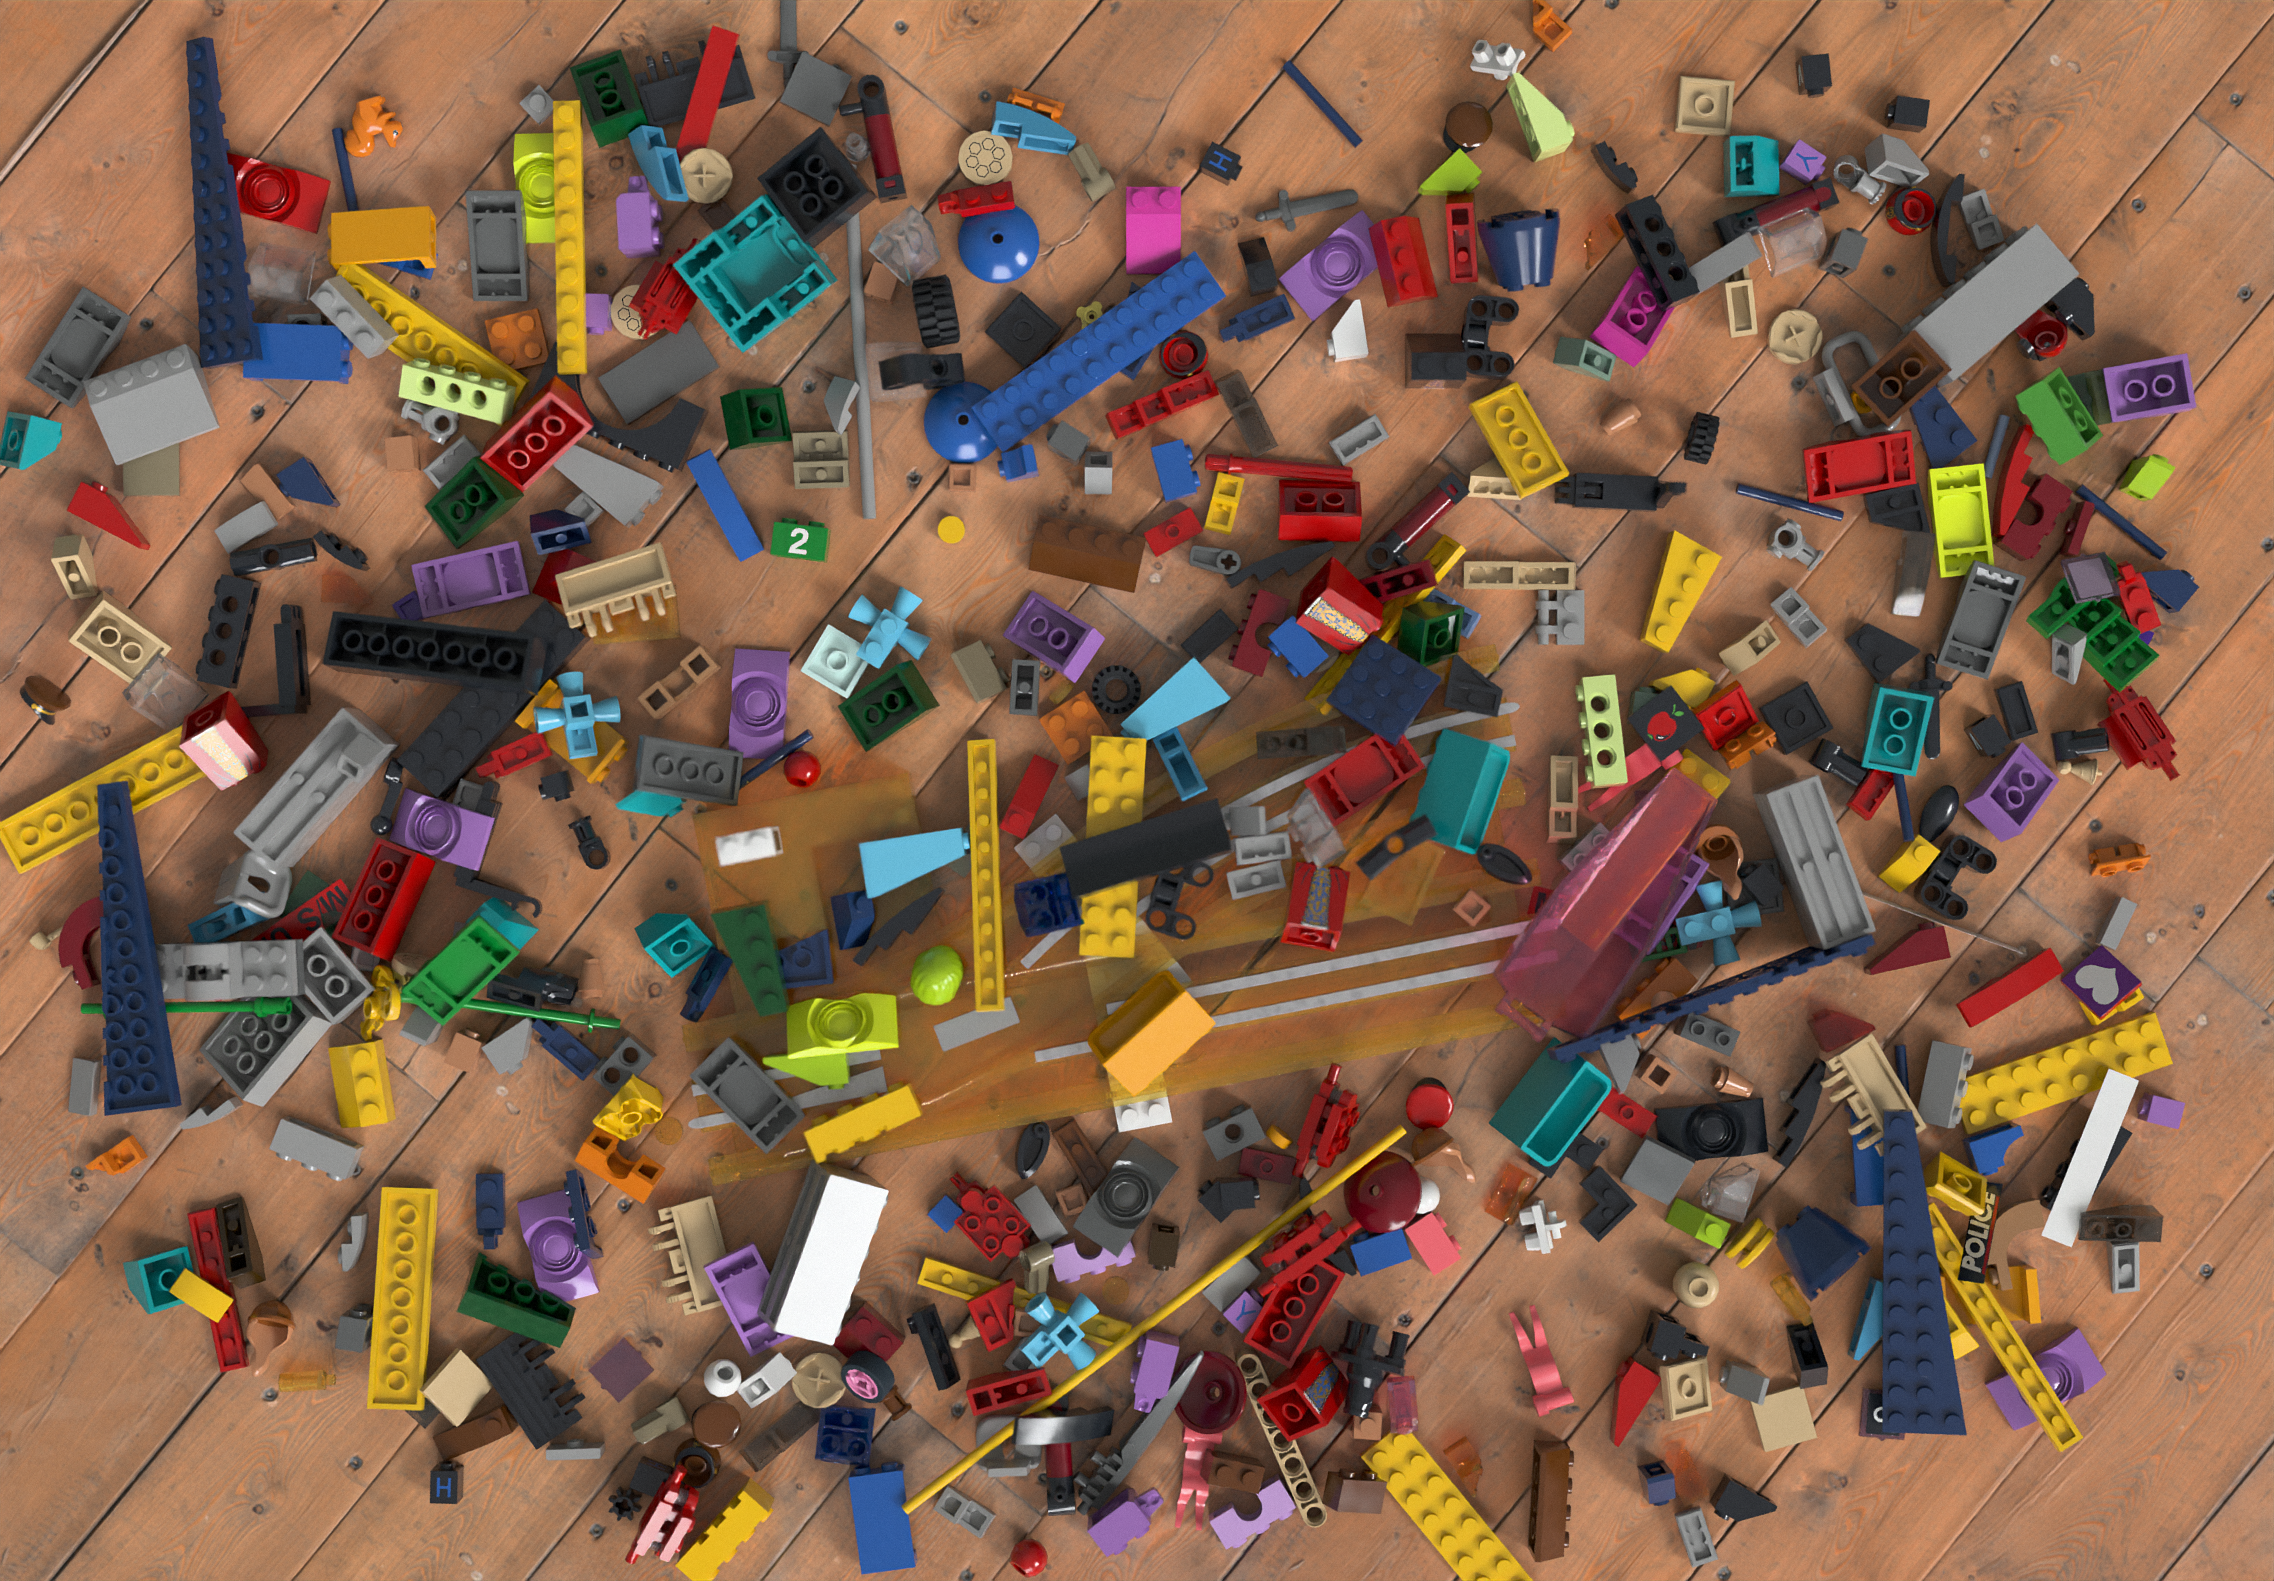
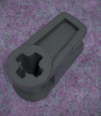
M1193 546L1190 552L1189 563L1193 567L1225 576H1232L1241 567L1239 555L1232 550ZM1227 556H1231L1233 562L1237 563L1236 566H1231L1230 570H1226L1225 565L1221 563V560H1226Z

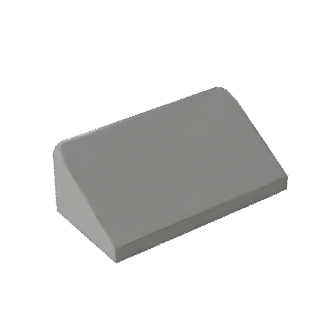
M73 1058L68 1112L87 1116L97 1114L102 1060Z

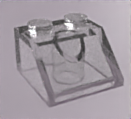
M910 205L881 228L868 248L907 287L913 283V280H917L941 259L932 223L913 205Z
M1810 207L1758 227L1772 278L1823 258L1827 237L1822 217Z
M261 242L248 264L247 273H250L251 284L247 286L248 294L259 298L307 305L316 251Z
M889 341L865 344L869 391L872 402L927 397L923 384H915L896 390H882L878 365L879 361L902 354H923L921 342Z
M158 653L122 692L131 708L168 732L180 727L183 724L184 716L196 710L209 695L180 666L161 653Z
M1310 788L1305 789L1286 816L1291 825L1287 830L1295 842L1300 840L1303 844L1300 851L1306 861L1309 863L1313 860L1319 869L1346 853V850L1336 829Z
M1742 1162L1711 1178L1708 1185L1705 1184L1701 1190V1205L1711 1213L1743 1223L1760 1170L1749 1163Z

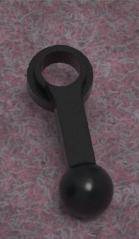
M391 757L384 774L383 782L388 785L389 789L380 813L375 815L370 822V828L373 833L380 836L388 834L392 829L390 817L403 786V782L399 781L404 767L397 761L398 758Z

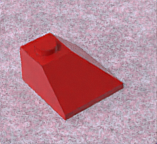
M569 549L551 552L546 558L532 593L563 606L555 575L597 561Z

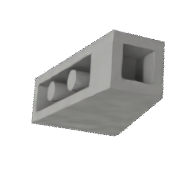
M573 445L553 464V466L628 528L632 524L634 526L638 525L645 516L643 511L649 504L652 506L656 504L663 495L661 490L664 486L656 480L577 445Z

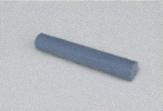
M1999 415L1986 457L1984 464L1986 479H1992L2010 419V417L2005 415Z

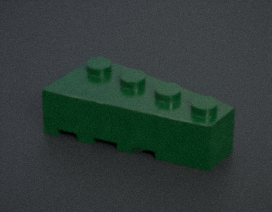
M768 899L713 910L710 916L759 1016L787 1012L790 1002Z
M479 1252L469 1272L456 1312L560 1348L571 1328L576 1308L546 1290L543 1292L538 1291L529 1280L525 1278L519 1280L507 1273L509 1269L503 1265L498 1264V1266H495L486 1261L487 1256Z

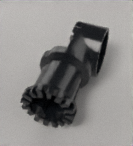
M589 815L582 819L580 818L579 822L576 820L570 823L568 826L570 829H573L579 842L578 849L584 863L591 869L600 870L608 866L611 856L608 849L604 847L600 836H596L590 822L592 818ZM594 850H600L604 854V861L600 865H594L590 860V855Z

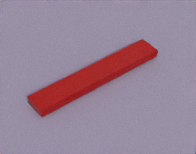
M712 25L676 148L679 163L691 151L707 148L740 34Z
M217 1207L189 1212L187 1215L200 1277L234 1299L218 1323L209 1318L220 1373L248 1367L250 1364L233 1283L227 1280Z

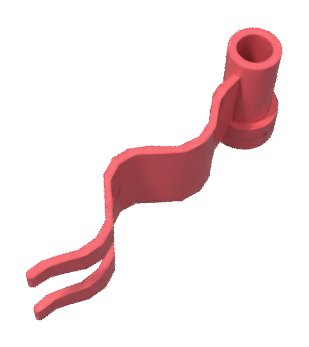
M1644 744L1625 757L1628 782L1624 786L1609 787L1587 809L1589 812L1611 800L1625 788L1642 780L1661 766L1665 770L1680 762L1683 756L1677 749L1662 762H1659L1648 746ZM1586 782L1578 787V794L1591 789V782Z
M1531 1305L1529 1308L1534 1327L1535 1348L1532 1347L1515 1313L1511 1312L1509 1316L1536 1391V1395L1532 1396V1400L1538 1416L1541 1417L1549 1414V1410L1573 1403L1574 1399L1569 1386L1563 1388L1535 1305Z
M1185 1424L1183 1425L1182 1443H1187L1183 1462L1181 1492L1176 1508L1175 1527L1180 1528L1185 1507L1195 1489L1196 1530H1202L1203 1512L1208 1496L1209 1484L1200 1476L1206 1448L1214 1450L1215 1444L1220 1445L1223 1432L1218 1434H1201L1189 1429Z

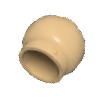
M1690 1262L1677 1270L1673 1278V1290L1675 1296L1682 1304L1690 1308H1703L1710 1305L1716 1299L1719 1292V1281L1716 1273L1710 1266L1701 1262Z

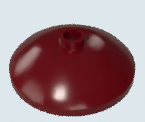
M1382 1151L1345 1180L1344 1201L1350 1216L1353 1219L1356 1217L1361 1226L1366 1230L1377 1233L1397 1231L1414 1218L1420 1207L1422 1184L1415 1167L1410 1165L1411 1162L1400 1154ZM1375 1186H1378L1379 1193L1377 1195L1373 1194V1188Z
M1203 1351V1359L1174 1409L1179 1419L1189 1429L1201 1434H1218L1231 1428L1242 1415L1247 1399L1246 1382L1240 1368L1231 1358L1219 1352ZM1197 1353L1189 1356L1182 1362L1174 1377ZM1216 1388H1218L1220 1391L1218 1397L1215 1395Z

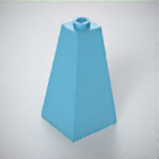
M1192 658L1120 724L1124 728L1120 733L1125 738L1149 740L1226 703L1230 697L1199 662Z
M956 828L859 844L867 897L881 896L967 855V849L971 848L968 832L964 833L963 828Z

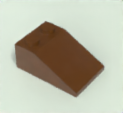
M1914 329L1849 387L1889 427L1952 369Z

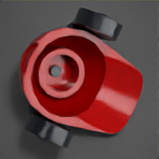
M2063 306L2055 310V318L2040 310L2035 311L2014 329L2021 339L2016 343L2018 351L2025 358H2031L2039 362L2059 355L2068 341L2067 328L2074 322L2072 314Z

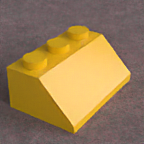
M383 1039L329 1047L328 1052L341 1128L365 1127L395 1120L396 1116Z

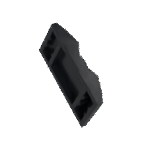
M1762 1097L1654 1108L1655 1115L1657 1116L1655 1119L1657 1140L1694 1158L1695 1161L1720 1157H1740L1768 1152Z

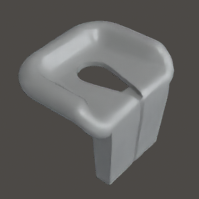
M252 849L248 850L242 857L235 860L222 871L213 903L223 906L234 902L262 917L276 918L285 909L292 885V872L290 868L274 869ZM249 875L265 879L269 885L268 892L262 893L249 883Z
M1020 1414L990 1415L983 1418L976 1429V1448ZM1000 1443L978 1460L977 1463L982 1470L987 1471L988 1477H1006L1007 1475L1027 1476L1031 1469L1038 1467L1041 1462V1445H1016L1013 1459H1005Z

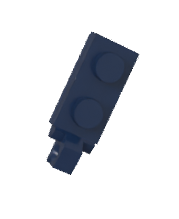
M1282 294L1236 314L1234 318L1229 320L1231 326L1220 330L1219 335L1223 343L1234 338L1240 343L1294 321L1295 316L1285 294Z
M713 946L710 948L685 992L688 998L680 1015L689 1021L697 1023L702 1017L733 962L731 957L720 949Z
M538 1018L531 1026L542 1035L538 1039L543 1044L542 1047L582 1081L588 1077L601 1060L597 1054L556 1021L550 1024L545 1019Z
M477 1173L476 1229H478V1235H483L484 1250L498 1248V1235H503L504 1228L506 1227L505 1173Z

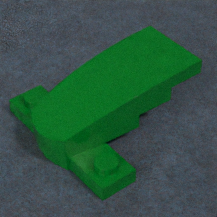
M2104 552L2101 553L2096 559H2100L2109 584H2111L2120 577L2116 566L2117 563ZM2071 575L2061 579L2048 595L2046 601L2026 619V622L2045 639L2051 636L2063 624H2069L2086 633L2084 659L2119 692L2149 668L2159 657L2157 652L2139 638L2141 632L2120 616L2122 609L2106 597L2097 596L2080 600Z

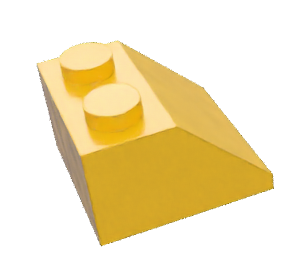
M1940 1151L1923 1170L1926 1193L1929 1196L1938 1198L1951 1209L1960 1211L1966 1216L1982 1215L1985 1212L1987 1179Z

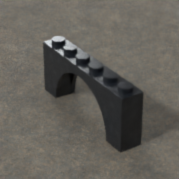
M554 342L529 400L556 375L578 394L594 425L586 433L587 435L599 439V436L602 435L610 439L608 444L623 451L626 446L635 450L633 455L648 462L649 458H653L659 461L658 467L673 473L674 469L682 472L708 412L697 405L679 398L673 410L665 418L649 427L637 430H623L608 426L595 417L587 406L581 391L580 374L560 375L558 373L557 342Z

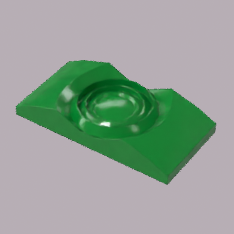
M478 915L457 931L436 955L426 961L404 985L401 991L439 1024L444 1026L520 953V950L484 918Z

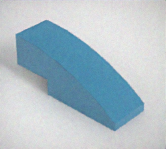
M996 101L992 115L991 135L1018 138L1017 148L1064 155H1068L1073 150L1076 136L1063 126L1032 110Z
M641 125L629 133L630 143L639 166L657 193L664 200L688 201L689 198L676 149L667 148L663 128Z
M1177 726L1152 738L1182 801L1208 790Z

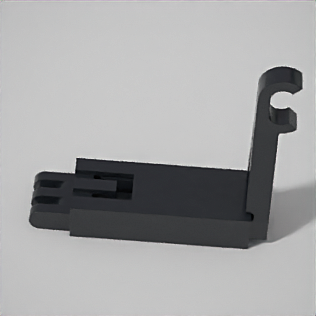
M1575 473L1574 477L1568 476L1557 481L1558 483H1566V487H1555V493L1566 494V498L1557 497L1554 504L1573 505L1572 508L1655 512L1657 509L1665 508L1673 496L1685 494L1687 482L1661 481L1656 476Z
M282 605L280 608L281 624H273L279 704L241 707L248 719L251 717L306 714V705H311L305 624H303V611L299 605Z
M488 781L483 786L475 812L495 819L480 868L477 871L457 865L454 877H457L455 885L511 902L512 911L519 908L520 901L532 903L535 906V911L532 914L534 918H537L542 912V903L537 898L478 879L503 803L496 801L500 784L496 781Z

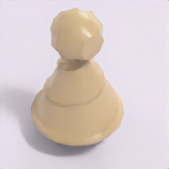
M2096 758L2071 765L2067 760H2061L2057 764L2059 773L2067 774L2071 771L2090 785L2094 784L2097 775H2102V770H2098V760Z
M971 1315L960 1334H951L949 1336L948 1343L952 1348H960L963 1344L962 1341L966 1339L981 1337Z

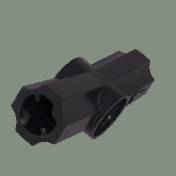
M1423 814L1397 830L1386 834L1381 841L1355 863L1367 878L1372 881L1398 857L1436 836L1435 828L1427 815ZM1392 837H1398L1402 842L1401 849L1398 852L1392 853L1388 849L1387 844Z

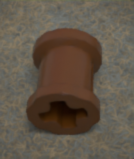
M896 1384L893 1385L885 1398L879 1402H883L889 1410L893 1421L898 1420L912 1408V1405L906 1403L900 1395Z

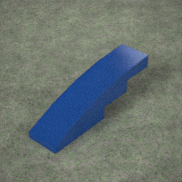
M711 449L687 460L688 467L739 561L742 562L763 551V544Z

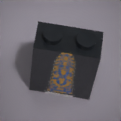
M1405 334V389H1459L1466 382L1467 352L1460 334Z

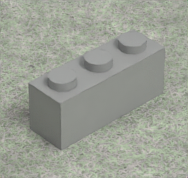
M342 275L326 279L310 297L317 307L368 359L383 354L399 336Z
M1932 1041L1918 1107V1113L1923 1122L1946 1128H1955L1956 1124H1959L1962 1117V1108H1959L1961 1097H1965L1968 1088V1082L1965 1081L1967 1070H1970L1973 1064L1972 1048L1942 1041Z
M287 1116L280 1120L269 1149L275 1151L276 1156L288 1161L295 1159L302 1162L301 1166L312 1171L320 1169L327 1172V1177L342 1181V1179H347L353 1175L364 1146L294 1117Z

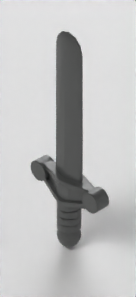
M780 0V51L771 50L767 54L769 61L783 64V84L786 88L794 71V65L798 63L802 54L801 51H797L796 0Z
M1281 190L1278 195L1279 207L1264 210V212L1259 211L1256 213L1255 219L1258 222H1263L1265 220L1281 218L1286 226V230L1293 232L1296 228L1295 217L1352 205L1357 202L1358 194L1354 190H1344L1290 202L1288 192Z

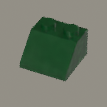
M782 387L739 389L720 396L730 450L752 449L792 441Z
M1425 601L1403 607L1397 650L1424 667L1453 658L1454 654L1458 655L1465 607Z

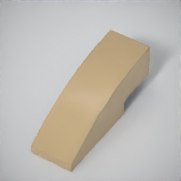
M1747 265L1719 282L1721 300L1730 338L1758 334L1753 281L1749 277V267Z
M1551 755L1547 791L1546 843L1574 844L1577 838L1578 757Z

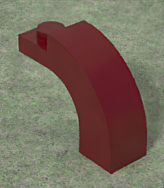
M100 896L86 901L71 913L62 928L59 938L58 954L61 967L73 966V979L81 987V990L101 984L90 955L91 940L100 929V917L103 916V901H100Z

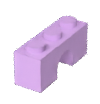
M1074 1238L1051 1246L1055 1256V1261L1052 1265L1057 1281L1064 1280L1065 1284L1079 1280L1080 1275L1090 1272L1091 1275L1106 1271V1266L1115 1263L1117 1267L1124 1266L1132 1262L1131 1258L1136 1257L1132 1239L1118 1258L1103 1247L1094 1255H1085L1077 1248Z
M1279 1474L1261 1483L1259 1494H1257L1261 1505L1255 1513L1243 1514L1236 1509L1231 1501L1209 1514V1522L1226 1550L1230 1547L1237 1548L1247 1541L1248 1536L1255 1532L1257 1535L1261 1534L1270 1527V1523L1278 1518L1280 1521L1293 1514V1509L1296 1508L1295 1500Z

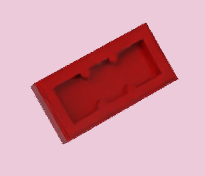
M1191 507L1143 533L1157 558L1204 530Z
M1870 768L1845 805L1865 821L1871 820L1894 786L1892 772Z
M1611 1087L1609 1094L1597 1108L1642 1139L1657 1117L1623 1093L1618 1094L1617 1089Z

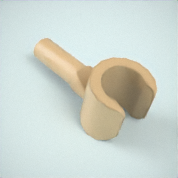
M63 926L50 933L47 937L40 931L29 942L36 949L45 950L55 938L60 936Z

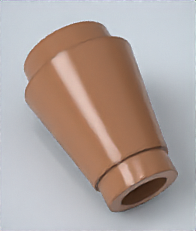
M1628 398L1624 402L1621 400L1600 425L1608 436H1611L1613 433L1638 422L1637 419L1642 414L1630 398Z
M599 959L582 960L583 965L578 992H581V999L603 998L605 987Z
M1718 1066L1711 1077V1086L1715 1087V1090L1718 1092L1748 1098L1753 1091L1754 1084L1728 1066Z

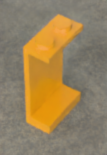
M429 206L331 213V223H328L327 226L331 248L327 250V258L329 264L337 272L341 265L420 260L425 268H436V216Z
M549 679L515 722L522 728H528L532 733L537 732L533 708H560L564 696L558 682ZM595 721L593 725L598 751L597 756L569 759L563 725L545 731L544 735L549 746L585 775L590 784H596L597 781L602 783L610 774L611 770L609 767L614 760L619 762L628 752L626 746L629 744V741L606 722Z
M2029 1264L2008 1266L2013 1289L2001 1291L1991 1284L1988 1269L1991 1268H1987L1984 1282L2008 1320H2025L2030 1324L2041 1323L2037 1269ZM1940 1272L1943 1294L1962 1323L1964 1322L1966 1325L1976 1324L1944 1272Z

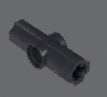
M307 538L275 545L267 544L260 548L230 553L229 561L234 576L238 577L316 562L318 553L313 538ZM276 550L279 554V559L275 564H271L269 555L272 551Z

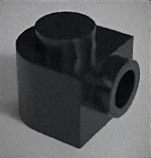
M568 770L540 778L542 784L538 785L542 799L546 800L554 797L555 802L571 798L570 792L575 791Z

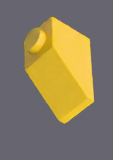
M1696 668L1695 671L1692 669L1652 680L1648 686L1661 692L1671 685L1688 708L1693 710L1707 700L1716 682L1710 679L1711 674Z
M1914 834V841L1903 842L1877 876L1898 893H1901L1922 875L1940 852L1919 834Z

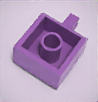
M646 176L629 177L628 193L620 194L616 199L619 250L628 259L661 257L660 249H664L663 232L659 231V222L663 221L662 206L658 205L657 200L650 194Z
M1148 1330L1145 1336L1139 1337L1136 1351L1137 1357L1140 1358L1139 1362L1133 1361L1130 1373V1383L1134 1384V1409L1150 1413L1155 1399H1161L1167 1395L1179 1350L1178 1336Z
M1155 1487L1139 1495L1135 1489L1126 1488L1102 1506L1100 1510H1097L1088 1517L1087 1532L1106 1557L1112 1553L1118 1555L1128 1546L1127 1542L1133 1537L1138 1539L1149 1531L1150 1528L1148 1526L1151 1525V1515L1164 1502V1499Z

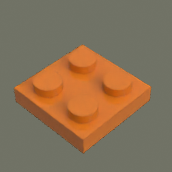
M538 308L485 320L492 354L516 371L545 364L550 352Z
M1085 690L1039 719L1067 765L1091 751L1092 736L1113 737V734Z

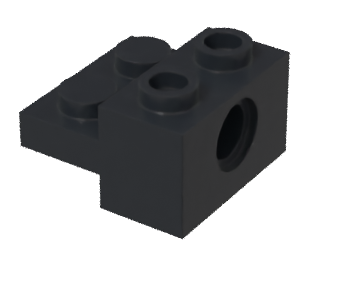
M1650 1310L1641 1341L1645 1344L1647 1350L1652 1352V1356L1667 1361L1668 1357L1677 1359L1679 1350H1682V1354L1697 1358L1698 1355L1706 1357L1709 1346L1699 1336L1685 1332L1686 1327L1680 1324L1676 1317Z

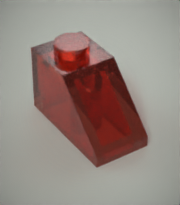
M1827 1008L1813 1013V1019L1807 1021L1820 1050L1825 1053L1876 1030L1873 1024L1833 1010L1828 1011Z

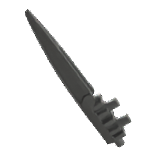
M1202 1350L1170 1381L1167 1395L1161 1399L1156 1398L1150 1413L1143 1412L1127 1434H1124L1119 1441L1120 1450L1112 1446L1107 1457L1094 1450L1089 1459L1098 1464L1099 1467L1094 1468L1093 1475L1088 1478L1080 1471L1074 1475L1073 1480L1081 1485L1078 1489V1494L1083 1501L1077 1507V1510L1082 1515H1086L1091 1507L1100 1510L1152 1443L1193 1378L1204 1356Z

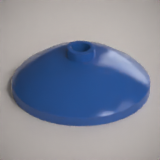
M1015 205V208L1010 210L967 216L959 231L958 249L964 265L974 276L985 282L1003 284L1021 278L1031 269L1038 256L1040 241L1037 227L1032 218L1022 208ZM1001 235L1003 241L1000 244L994 243V236Z
M963 382L943 387L931 398L924 415V430L930 445L939 455L955 463L967 464L978 462L995 451L998 447L971 409L972 406L992 393L990 390L977 383ZM961 416L969 418L966 425L959 424L958 420Z

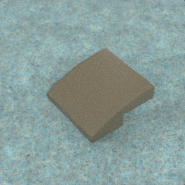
M848 429L844 430L842 435L838 434L835 430L793 431L795 489L850 487Z
M180 442L123 463V496H180Z

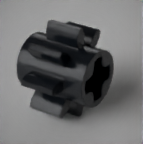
M620 1486L616 1490L618 1497L611 1495L608 1499L613 1503L608 1512H614L618 1515L617 1521L626 1516L631 1521L634 1518L633 1511L640 1512L642 1506L637 1504L642 1495H636L632 1488L623 1491V1488ZM623 1499L628 1500L627 1508L623 1507Z

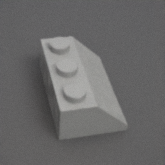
M320 927L303 942L305 993L333 1025L341 1023L358 1009L376 988L323 927Z

